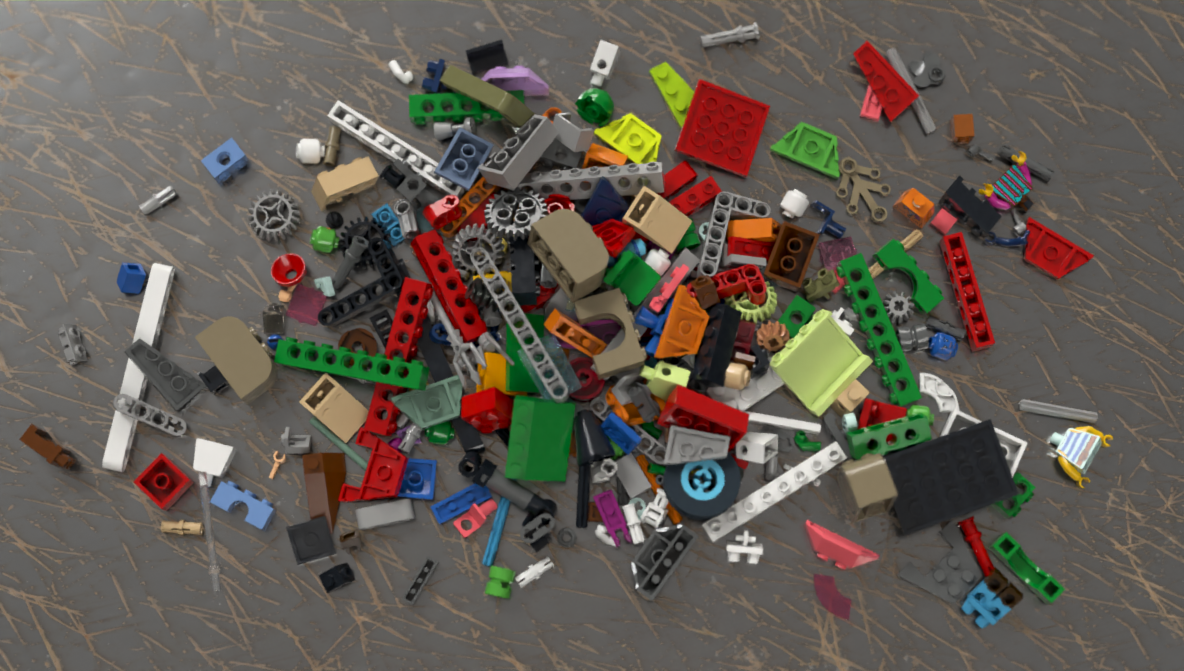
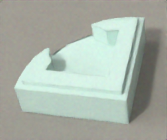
M330 276L314 279L316 287L320 288L325 296L335 295Z

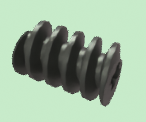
M476 278L467 288L465 299L472 296L473 303L479 299L478 305L481 306L486 302L485 308L488 309L493 305L492 311L496 312L498 306L482 282V279ZM498 288L495 291L496 295H502L504 293L502 288Z

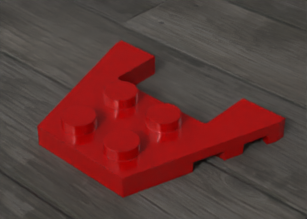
M360 427L355 444L371 448L370 459L361 488L343 484L338 501L346 503L398 497L409 458L370 431Z

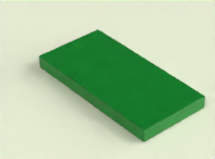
M524 313L544 347V315ZM518 321L514 327L520 329L524 326V322ZM507 323L506 354L515 364L511 365L506 360V391L543 393V383ZM527 338L524 341L525 345H532L534 343L533 338ZM536 355L534 361L542 362L544 355Z

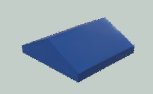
M409 458L398 497L433 500L437 460Z

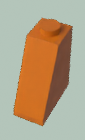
M773 218L731 220L728 222L726 237L727 240L728 237L734 236L775 243L781 224Z

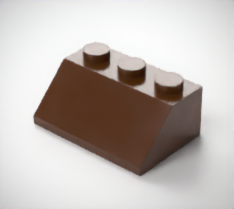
M783 221L763 275L781 287L798 292L820 234Z

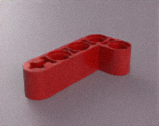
M747 264L710 277L717 288L719 299L745 291L749 301L754 305H760L766 300V283L759 268L754 264ZM689 283L686 291L692 298L697 300L695 290L692 288L691 283Z

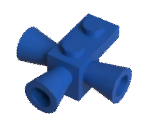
M673 298L668 299L665 314L656 317L647 308L642 306L634 320L635 324L651 328L649 334L653 335V338L644 349L646 354L655 358L654 356L674 300Z

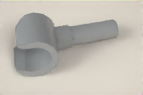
M1012 209L1011 212L1017 224L1013 227V231L1019 237L1025 233L1026 225L1019 219L1016 209Z

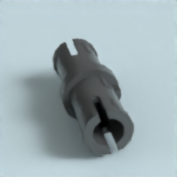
M929 315L925 324L926 327L951 335L959 341H962L966 333L965 329L950 324V321L945 322L932 315Z

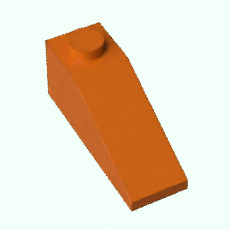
M557 309L553 310L544 323L545 327L552 334L591 358L601 354L607 346L600 338Z

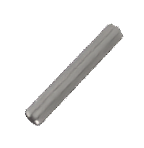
M1022 399L1019 405V409L1023 411L1093 424L1098 419V413L1031 400Z

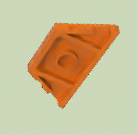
M684 285L678 286L654 356L655 358L691 355L698 352L709 315L704 309L700 308L697 300L689 295Z

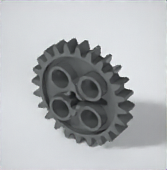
M516 187L515 191L508 189V193L501 190L500 196L494 194V199H489V204L485 205L486 210H484L485 223L488 225V229H492L493 234L498 232L499 237L506 235V240L510 236H513L514 240L517 239V236L524 239V235L527 234L529 236L531 224L548 215L547 204H545L544 198L540 199V194L534 195L533 190L527 193L526 188L519 191L518 187Z

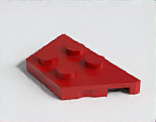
M1031 217L1027 219L1026 230H1029L1030 234L1026 238L1028 244L1024 248V260L1053 278L1060 279L1094 257L1091 253Z
M614 219L591 226L594 234L604 242L608 255L614 258L618 256L636 235L633 227Z

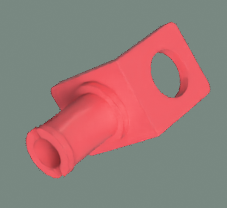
M491 498L479 507L474 503L468 512L453 522V525L463 538H466L484 524L487 519L486 516L498 508L497 504ZM463 520L471 522L472 527L470 530H464L461 527Z

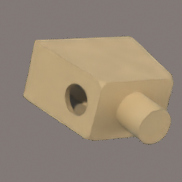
M855 379L835 399L830 408L842 418L844 414L851 413L870 392Z

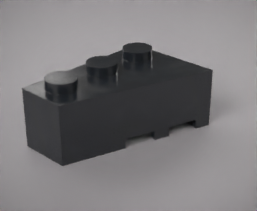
M959 175L944 193L939 203L944 210L953 213L961 224L968 225L973 234L985 238L1002 216L985 200L982 202L974 195L976 191L973 188L969 190L962 183L964 179Z

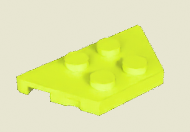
M632 113L623 116L620 120L610 122L609 125L601 129H596L593 133L617 152L628 155V160L632 163L646 164L657 162L661 135Z

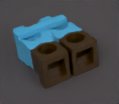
M994 567L990 574L967 595V600L962 605V609L968 615L977 609L981 614L975 619V622L983 629L990 623L994 625L997 620L1023 600V593L1013 583H1008V579Z

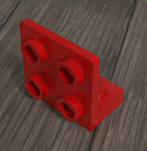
M865 398L858 429L906 417L908 410L907 408ZM892 434L886 437V442L892 439Z

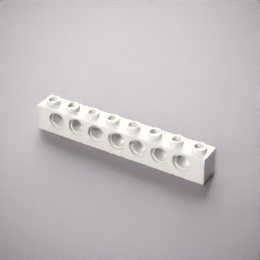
M339 100L327 115L330 123L341 128L392 162H395L397 159L401 161L405 159L412 166L410 170L414 174L419 172L426 179L425 183L444 195H456L460 199L466 189L434 173L439 163Z
M836 441L731 506L723 514L707 521L701 528L712 544L839 465L847 457Z

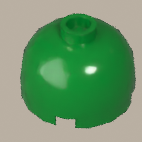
M598 88L584 91L575 103V106L577 105L578 107L576 111L579 116L592 125L593 121L600 123L598 126L606 125L614 113V102L611 96L605 90Z

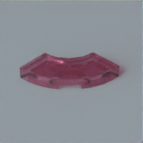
M814 574V589L821 604L833 615L849 620L851 599L844 597L838 592L833 576Z

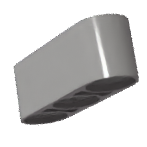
M403 499L355 510L359 530H367L415 519L412 499Z

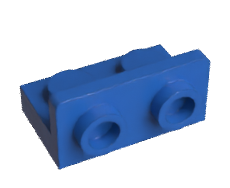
M613 412L602 423L601 427L605 434L628 455L640 444L641 438Z

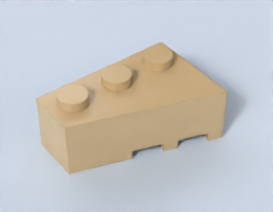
M359 157L348 165L341 164L330 172L323 171L319 173L311 193L320 210L323 211L327 209V204L335 200L337 203L343 201L342 196L352 192L356 194L374 185L379 175L369 157L363 159Z

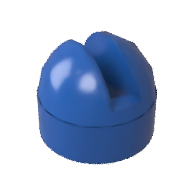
M273 334L268 338L267 344L272 350L276 351L278 342L270 343V341L283 340V338L278 334Z

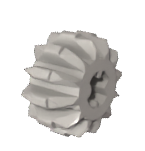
M894 291L892 296L887 294V300L882 301L888 317H891L890 322L892 324L896 319L898 324H902L903 320L908 321L910 319L908 315H913L914 313L910 309L914 307V303H908L911 296L905 299V292H901L900 296H898L897 291ZM895 304H896V306H897V305H900V306H901L900 311H899V309H898L897 311L894 309Z

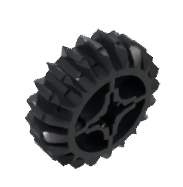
M365 216L364 222L361 221L360 217L357 218L358 223L356 224L351 220L350 224L352 227L345 226L344 228L347 233L341 232L340 234L345 239L339 240V243L343 245L340 247V251L345 252L346 249L350 248V242L354 236H361L370 241L374 230L381 238L387 240L392 245V242L388 240L391 237L390 233H384L388 228L382 227L383 223L381 221L376 224L375 218H372L369 222L367 216ZM362 229H365V231H364L363 234H361V235H356V234H355L356 232H358V231H360V230H362ZM382 243L376 245L378 252L383 247ZM368 248L363 251L362 258L359 262L355 263V267H359L361 263L363 269H366L367 263H369L371 268L374 267L372 256H365L369 251Z

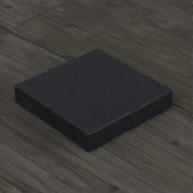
M325 515L286 527L297 565L336 554Z

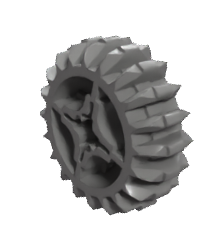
M270 190V195L262 192L263 198L256 196L258 202H251L254 208L248 209V212L252 214L248 216V220L252 221L249 225L251 228H254L253 232L255 234L260 233L259 237L261 239L266 236L267 241H270L273 236L274 240L278 242L279 236L284 240L286 239L285 233L291 236L292 232L290 229H297L294 223L300 222V219L296 217L300 215V211L296 210L299 206L297 203H294L293 197L289 198L288 193L285 192L282 195L281 190H278L275 195L274 191ZM278 202L275 203L272 207L266 206L269 203ZM284 205L289 209L288 219L282 215ZM260 212L266 216L264 226L259 221ZM269 213H270V214H273V215H275V214L277 213L278 217H274V216H273V217L271 218V216L269 215ZM276 224L283 225L277 229H270L273 228Z
M476 223L473 225V228L467 225L465 230L461 229L459 234H456L454 238L456 241H453L452 247H454L452 254L456 255L455 261H460L459 267L465 266V271L471 269L472 274H475L476 269L467 254H471L472 250L480 244L479 247L484 248L488 252L497 268V264H501L502 257H504V251L502 250H504L505 246L501 244L502 237L496 238L498 232L493 234L491 232L492 229H485L484 224L480 228H478ZM470 238H477V240L475 241L469 240V242H466V240ZM480 255V256L476 257L475 261H476V262H482V261H479V259H481V258H483V257L485 258V256Z

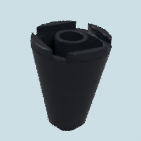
M588 409L577 412V416L574 417L578 466H587L593 464V462H600L616 455L615 450L594 413L589 412Z

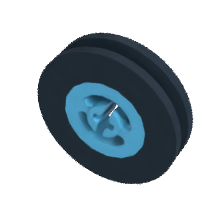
M727 452V457L723 459L667 465L663 476V488L669 503L680 514L696 520L712 519L723 514L736 499L741 484L738 465L729 452ZM698 468L700 470L695 473L694 480L692 481V486L695 489L693 490L688 482V474ZM710 471L715 479V488L711 492L704 493L703 491H705L711 483L710 481L712 477L711 474L708 472ZM700 477H703L704 484H700Z

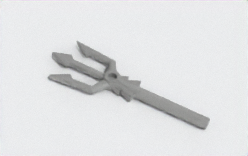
M433 290L430 301L448 333L447 340L451 343L450 346L453 347L455 352L453 365L464 389H466V375L462 373L458 364L460 356H462L471 373L470 378L478 385H481L479 373L474 370L466 355L467 349L470 348L477 363L487 367L485 361L472 342L463 343L459 329H454Z

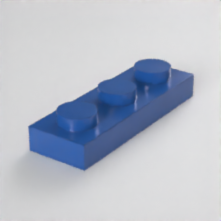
M473 484L431 506V509L439 525L468 511L474 503L479 505L493 497L487 486L482 488L477 484Z

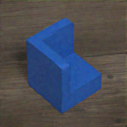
M122 262L117 277V284L121 293L139 294L141 292L146 277L142 265Z

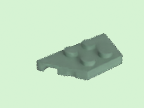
M456 375L427 385L425 391L415 389L392 397L391 402L415 425L423 430L459 417L463 385L459 376Z

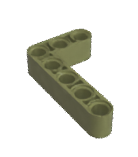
M452 65L447 67L440 79L443 85L499 112L518 128H521L535 115L533 111L512 94Z

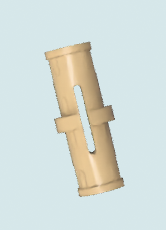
M163 520L161 532L178 533L181 536L185 534L201 535L203 533V523L186 522L185 520Z

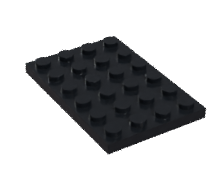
M991 419L883 457L898 494L893 506L904 535L1019 495Z

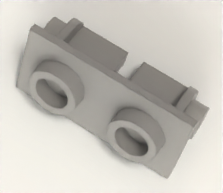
M63 324V327L59 328L58 335L62 346L69 345L68 348L64 349L67 363L73 366L78 364V361H88L77 326Z

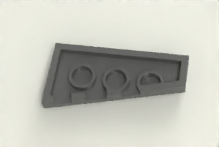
M140 338L124 351L175 411L180 409L206 386Z

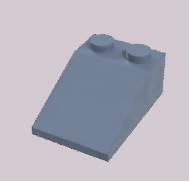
M459 127L434 173L469 191L480 174L477 168L481 164L485 165L494 145Z

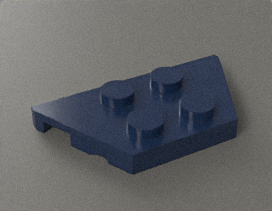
M602 176L581 217L591 226L601 224L610 219L622 222L624 215L629 209V205L610 182Z

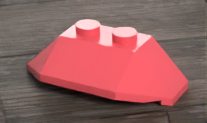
M809 520L804 523L813 552L817 553L816 557L824 561H828V559L836 562L835 566L842 570L875 561L880 556Z

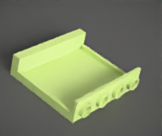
M824 309L816 312L813 319L801 327L799 333L786 343V347L772 357L769 365L808 411L818 417L873 362L869 356L863 354L835 322L831 317L833 313Z

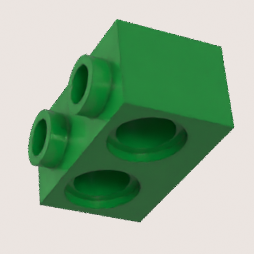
M1018 471L1014 473L1013 480L1015 485L1020 484L1023 486L1024 493L1008 498L1012 504L1010 509H1006L1003 506V500L991 504L1006 519L1011 516L1015 517L1022 510L1019 506L1024 501L1027 503L1034 496L1032 491L1036 487Z

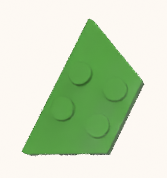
M800 122L791 132L784 135L781 140L770 148V151L835 179L839 178L837 136Z

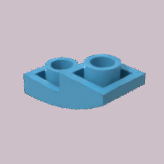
M387 203L371 213L377 223L381 221L383 223L382 227L388 228L384 233H390L391 237L388 239L392 242L393 246L404 240L399 219Z

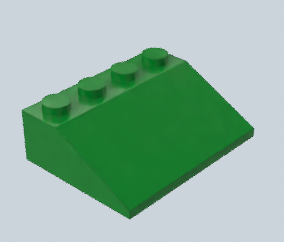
M516 395L505 470L506 478L566 481L576 403H557L550 399Z

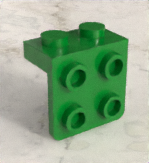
M628 250L621 253L617 259L618 263L606 271V277L603 281L615 289L620 288L621 293H625L627 299L633 305L638 306L658 284L661 276L636 253Z

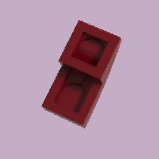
M740 319L730 360L734 361L736 352L749 355L756 323Z

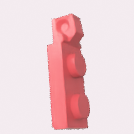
M683 264L681 268L676 267L670 275L673 279L669 284L665 282L659 291L662 295L653 297L648 308L657 314L660 312L689 270L688 266Z

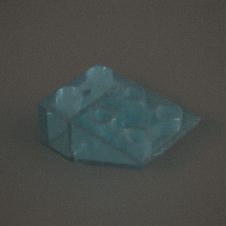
M550 333L540 338L541 344L565 382L569 394L582 388L556 336ZM520 349L517 351L542 398L553 400L524 350ZM536 355L534 361L542 362L544 355ZM548 371L545 373L544 378L552 379L555 373ZM558 388L554 391V395L562 396L565 390Z

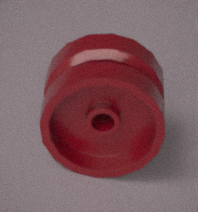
M578 357L570 361L565 366L562 374V379L569 392V398L580 404L590 403L594 398L599 397L605 387V380H599L597 373L591 369L593 365V359ZM582 378L587 379L585 384H582V381H580Z

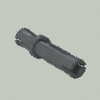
M1005 144L1001 146L997 154L1015 165L1017 162L1011 159L1012 155H1016L1018 159L1020 157L1017 151ZM1026 158L1025 162L1029 172L1049 182L1055 171L1033 159Z

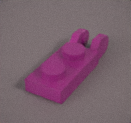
M612 489L593 496L616 548L621 546L619 538L615 534V531L619 529L623 530L625 540L628 543L631 542L632 539L626 528L627 524Z

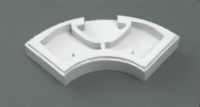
M919 373V392L933 398L938 406L939 413H950L954 409L959 411V404L955 393L942 379L932 374Z

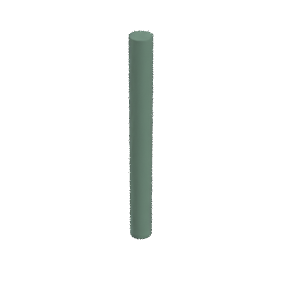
M315 416L310 419L309 423L366 471L368 462Z

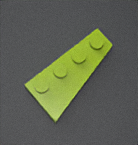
M664 62L650 69L649 73L680 129H682L694 91L667 62Z

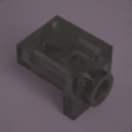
M270 303L264 307V334H284V305Z

